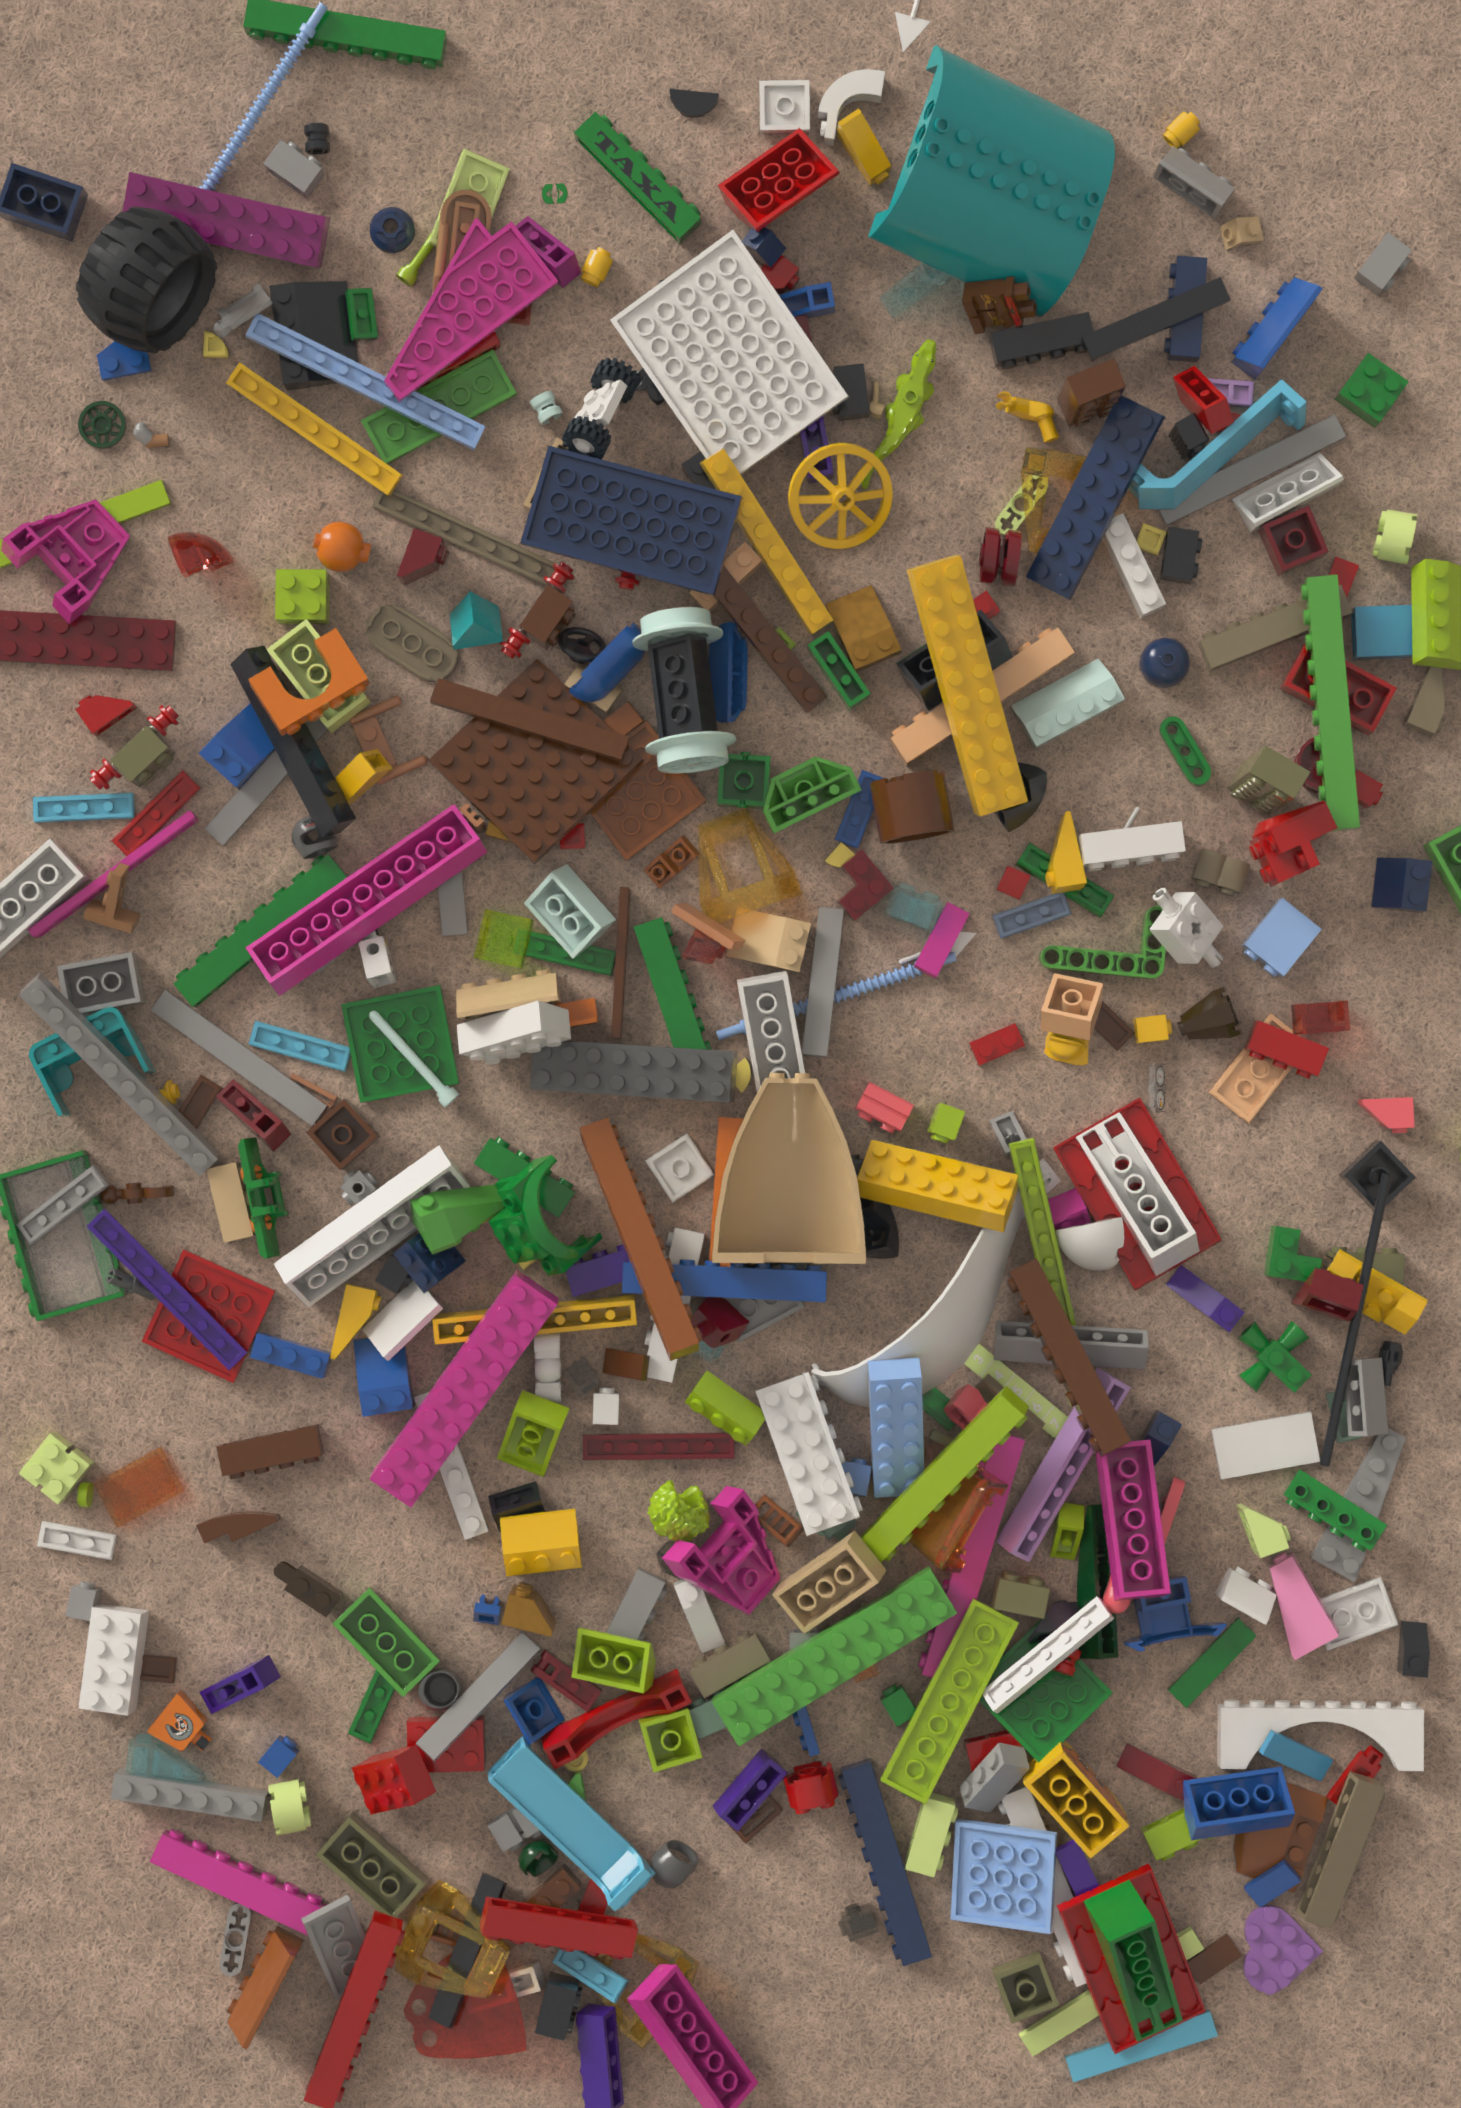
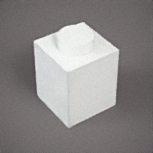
M600 1387L599 1392H594L593 1424H619L620 1393L614 1392L615 1388Z

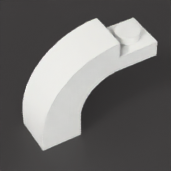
M871 69L853 71L837 79L827 89L818 110V119L827 120L822 121L820 136L824 137L825 145L834 146L837 120L844 107L852 102L861 100L881 102L885 71Z

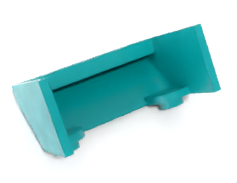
M106 1007L86 1017L111 1044H114L115 1048L123 1056L131 1057L136 1055L144 1073L153 1074L156 1072L140 1038L120 1010ZM54 1033L31 1046L29 1059L58 1117L67 1118L71 1114L60 1093L70 1088L73 1083L74 1076L69 1066L82 1060V1058L57 1033Z

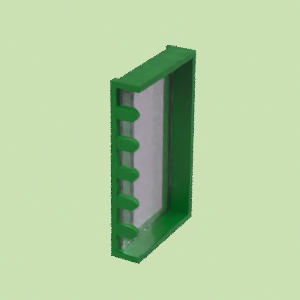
M87 1150L0 1174V1196L3 1206L0 1207L1 1214L4 1220H8L10 1230L7 1231L11 1245H15L17 1252L14 1255L15 1263L18 1269H22L24 1278L21 1279V1284L24 1292L29 1294L31 1302L28 1303L30 1315L35 1317L36 1322L128 1295L125 1289L106 1283L107 1276L117 1279V1277L108 1274L110 1269L115 1268L121 1271L118 1258L86 1227L103 1210L99 1194L34 1245L28 1243L16 1225L91 1167Z

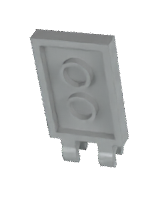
M782 1262L771 1268L781 1269ZM794 1263L796 1269L805 1270L803 1263ZM725 1298L750 1322L737 1340L738 1343L805 1307L803 1301Z

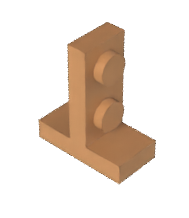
M119 863L114 871L110 870L106 880L109 890L105 893L103 902L92 899L84 910L83 919L130 934L133 932L139 922L140 913L121 908L129 865Z

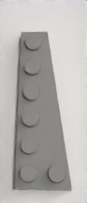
M1389 1428L1388 1434L1376 1435L1343 1497L1378 1519L1406 1437ZM1328 1524L1310 1558L1355 1582L1366 1551L1362 1552L1351 1544L1353 1539L1347 1535L1341 1538L1331 1532V1525Z

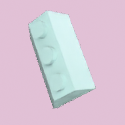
M567 864L552 871L524 902L526 907L573 959L599 939L616 921V918Z

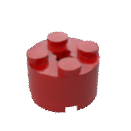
M821 1761L793 1767L794 1772L789 1775L788 1771H786L787 1774L783 1781L789 1805L795 1809L796 1814H805L810 1809L816 1807L827 1809L835 1805L834 1800L838 1797L839 1792L830 1762H827V1766H822Z

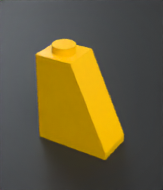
M857 109L838 122L836 137L868 184L872 185L876 182L879 185L889 178L888 173L891 172L892 165L860 109Z
M378 749L359 753L335 779L348 804L351 805L393 768Z

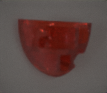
M181 532L168 536L169 545L178 568L185 578L207 568L213 572L235 562L231 554L221 543L207 535L195 532Z

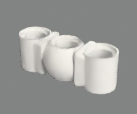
M560 1332L535 1335V1395L560 1404L562 1403Z

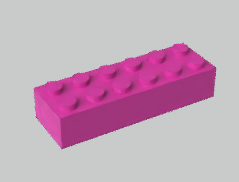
M1131 1441L1103 1457L1096 1453L1114 1601L1162 1597L1170 1594L1151 1441Z
M659 1964L627 1998L703 2108H737L759 2083L677 1965Z

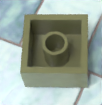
M1003 1570L1002 1574L996 1573L990 1601L994 1609L1044 1619L1050 1588L1042 1580V1577L1027 1575V1579L1020 1578L1017 1572Z
M1039 1950L992 1968L1011 2023L1059 2006Z

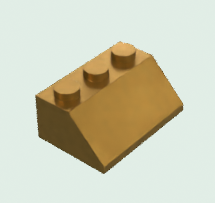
M519 1582L518 1586L513 1585L508 1595L501 1625L551 1637L556 1620L539 1591L533 1590L534 1585Z

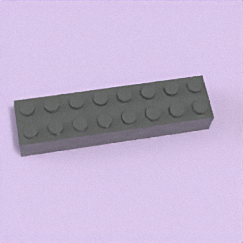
M566 1040L561 1042L560 1046H545L541 1048V1051L532 1054L530 1089L735 1102L738 1051Z

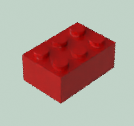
M479 1715L435 1762L418 1747L428 1773L485 1770V1715ZM441 1716L409 1717L406 1722L407 1747L416 1745V1742Z
M417 1745L371 1756L352 1767L355 1782L360 1787L364 1803L371 1815L415 1805L436 1793Z

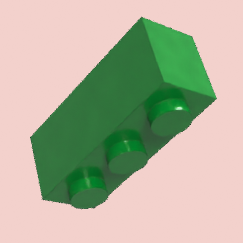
M829 631L807 645L808 652L848 711L870 697L871 693Z

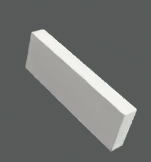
M42 1521L37 1546L112 1560L117 1534Z

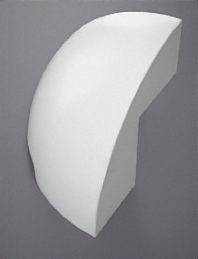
M1122 1217L1055 1230L1057 1242L1061 1250L1078 1266L1088 1270L1102 1271L1111 1269L1118 1263L1117 1250L1124 1245Z

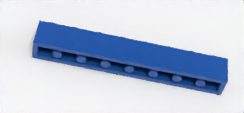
M680 1259V1264H672L674 1272L671 1275L674 1282L679 1281L683 1290L682 1296L826 1302L827 1271H822V1266L807 1265L806 1270L796 1269L795 1264H781V1269L771 1268V1263H756V1267H746V1263H730V1266H720V1263H712L710 1260H705V1265H695V1260ZM630 1260L629 1262L624 1261L622 1293L643 1294Z

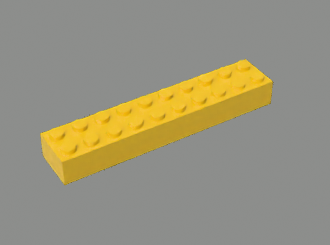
M961 555L949 556L906 569L974 814L983 816L1028 802Z

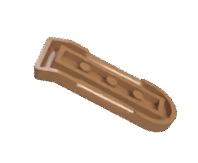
M456 191L442 205L432 294L474 219L478 218L488 232L490 230V206L486 199L475 191Z

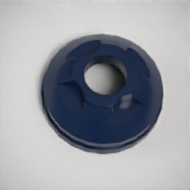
M388 207L374 215L370 223L369 232L377 248L387 253H397L405 250L411 244L415 236V227L412 218L405 211L397 207ZM388 220L396 221L398 223L397 231L391 234L385 232L383 229L385 222Z

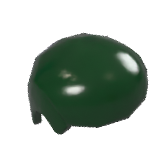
M537 1840L531 1842L523 1848L518 1857L519 1868L526 1876L528 1875L527 1872L534 1877L539 1876L554 1865L558 1859V1853L546 1841ZM539 1853H542L539 1860L535 1859Z

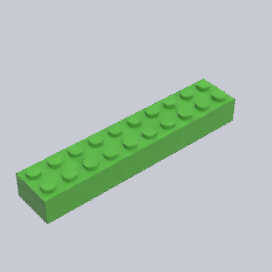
M927 1566L712 1697V1704L739 1747L957 1614V1611L930 1566Z

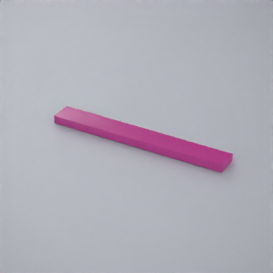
M189 810L119 863L129 865V873L198 822L197 816ZM119 863L29 928L28 931L31 936L41 938L109 887V885H106L107 876L110 870L114 871Z

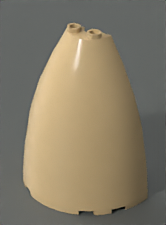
M769 1073V1078H765L748 1108L734 1139L723 1174L715 1220L712 1263L790 1262L866 1264L864 1221L855 1168L847 1141L835 1113L817 1078H810V1073H795V1078H785V1073Z

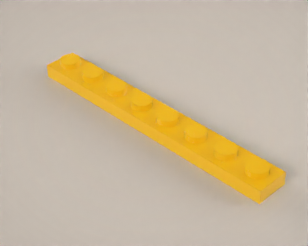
M238 363L226 381V384L386 495L390 496L402 479L403 475L242 363Z

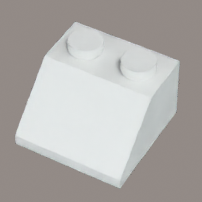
M1238 1566L1236 1570L1229 1567L1215 1594L1222 1601L1266 1625L1277 1596L1271 1591L1273 1586L1261 1579L1258 1582L1249 1578L1250 1573Z

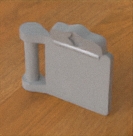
M259 283L253 287V291L226 309L222 307L217 310L222 319L214 324L213 331L219 338H224L231 330L273 303Z

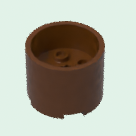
M937 770L913 772L893 777L891 780L884 778L870 783L880 844L903 843L936 837L955 831L944 771H939V773Z

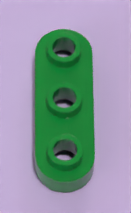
M1175 716L1166 718L1159 728L1163 741L1186 780L1195 786L1203 785L1211 776V768L1184 722ZM1168 726H1174L1176 733L1169 734ZM1182 747L1188 748L1189 754L1187 756H1183L1180 753ZM1200 769L1202 772L1201 777H1195L1193 770Z

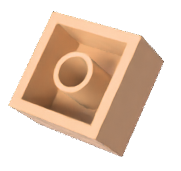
M1054 973L1041 1010V1030L1090 1041L1102 1005L1103 983Z

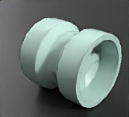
M552 391L541 393L530 401L533 410H536L539 414L538 420L541 425L550 423L548 418L552 416L556 420L563 415L560 406H557L554 402L555 397Z

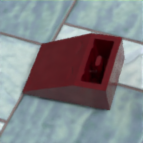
M1315 1268L1295 1295L1291 1304L1338 1321L1350 1322L1358 1311L1364 1285L1355 1282L1351 1278L1334 1275L1328 1270Z

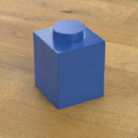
M279 1735L258 1763L278 1778L300 1751L296 1748L298 1744L287 1735L285 1737Z

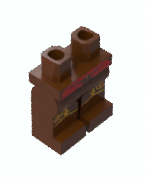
M1014 276L1006 277V280L995 279L964 283L962 304L975 334L985 333V328L1000 325L1004 327L1013 325L1016 327L1023 326L1024 318L1035 317L1037 312L1035 299L1029 300L1031 296L1029 283L1016 284Z

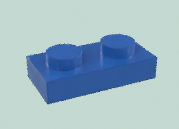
M805 1706L792 1715L796 1727L801 1725L803 1735L799 1736L803 1751L808 1750L811 1757L820 1754L807 1707Z

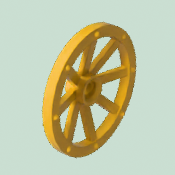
M850 443L826 445L808 455L794 472L788 491L790 514L798 529L812 542L832 549L854 547L871 538L886 521L893 498L891 479L883 463L869 450ZM844 454H853L867 461L847 486ZM832 455H836L838 484L835 486L814 467L819 461ZM874 467L879 475L882 489L854 493ZM809 472L829 491V495H799L800 487L806 474ZM845 494L846 500L839 502V499ZM882 497L879 510L873 520L855 505L856 501ZM799 504H831L808 526L802 518ZM838 510L837 538L825 537L814 532ZM850 510L867 526L860 532L845 537L847 511Z

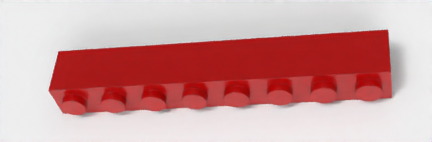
M374 1911L307 2085L303 2101L322 2108H333L335 2102H341L345 2088L341 2086L344 2079L348 2081L354 2067L350 2063L353 2057L358 2058L362 2043L359 2042L361 2035H367L371 2023L370 2020H367L370 2012L375 2013L379 2003V1998H376L378 1990H384L388 1979L385 1972L387 1967L392 1969L397 1954L393 1953L396 1945L401 1946L406 1932L402 1930L403 1920Z

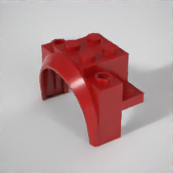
M1325 801L1286 812L1257 824L1252 835L1253 840L1249 841L1251 844L1249 851L1255 861L1258 860L1262 869L1259 872L1265 884L1269 883L1270 887L1320 865L1310 842L1337 829V825Z

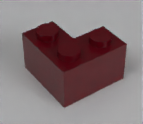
M862 849L858 850L840 865L855 886L838 899L837 902L853 921L894 889Z

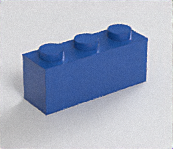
M259 1332L256 1334L250 1358L323 1379L327 1375L331 1362V1352Z

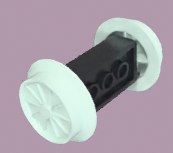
M671 608L644 616L640 620L642 634L635 637L632 643L635 648L648 651L659 735L658 740L646 745V752L657 756L658 770L664 773H693L711 770L729 762L727 747L736 742V736L732 733L718 731L707 648V644L715 642L723 636V630L712 625L710 611L704 608Z

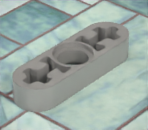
M236 1902L228 1912L220 1958L221 1972L230 1977L239 1974L243 1968L252 1918V1910ZM239 1907L243 1908V1912L247 1913V1916H243L240 1926L231 1927V1923L236 1925L238 1918L234 1911H237ZM232 1932H239L243 1936V1942L240 1945H234L230 1942L229 1935ZM232 1951H241V1954L238 1952L235 1954L234 1962L238 1966L230 1970L229 1965L225 1964V1962L230 1960Z

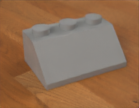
M1173 146L1159 163L1153 178L1216 219L1235 188L1232 187V183L1225 177H1218L1213 174L1210 167L1202 162L1197 163L1191 159L1187 151L1182 148L1176 149Z

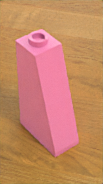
M1283 1552L1272 1559L1274 1563L1270 1565V1571L1293 1659L1296 1660L1339 1637V1630L1294 1553L1292 1552L1287 1555L1286 1552Z

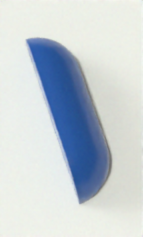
M634 622L630 627L626 626L580 674L583 677L570 688L569 693L585 702H595L605 698L643 658L645 651L635 648L632 643L635 637L642 634L641 629Z
M725 622L718 627L723 630V636L709 645V664L716 721L721 723L734 722L740 712L745 710L747 703L748 645L746 638H742L738 631L737 625L732 622Z

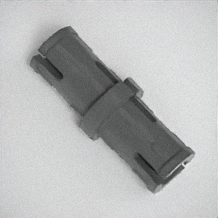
M115 1268L110 1269L108 1274L117 1277V1279L107 1276L106 1283L123 1288L128 1294L135 1293L149 1300L155 1298L154 1294L148 1292L149 1289L134 1274L130 1276Z

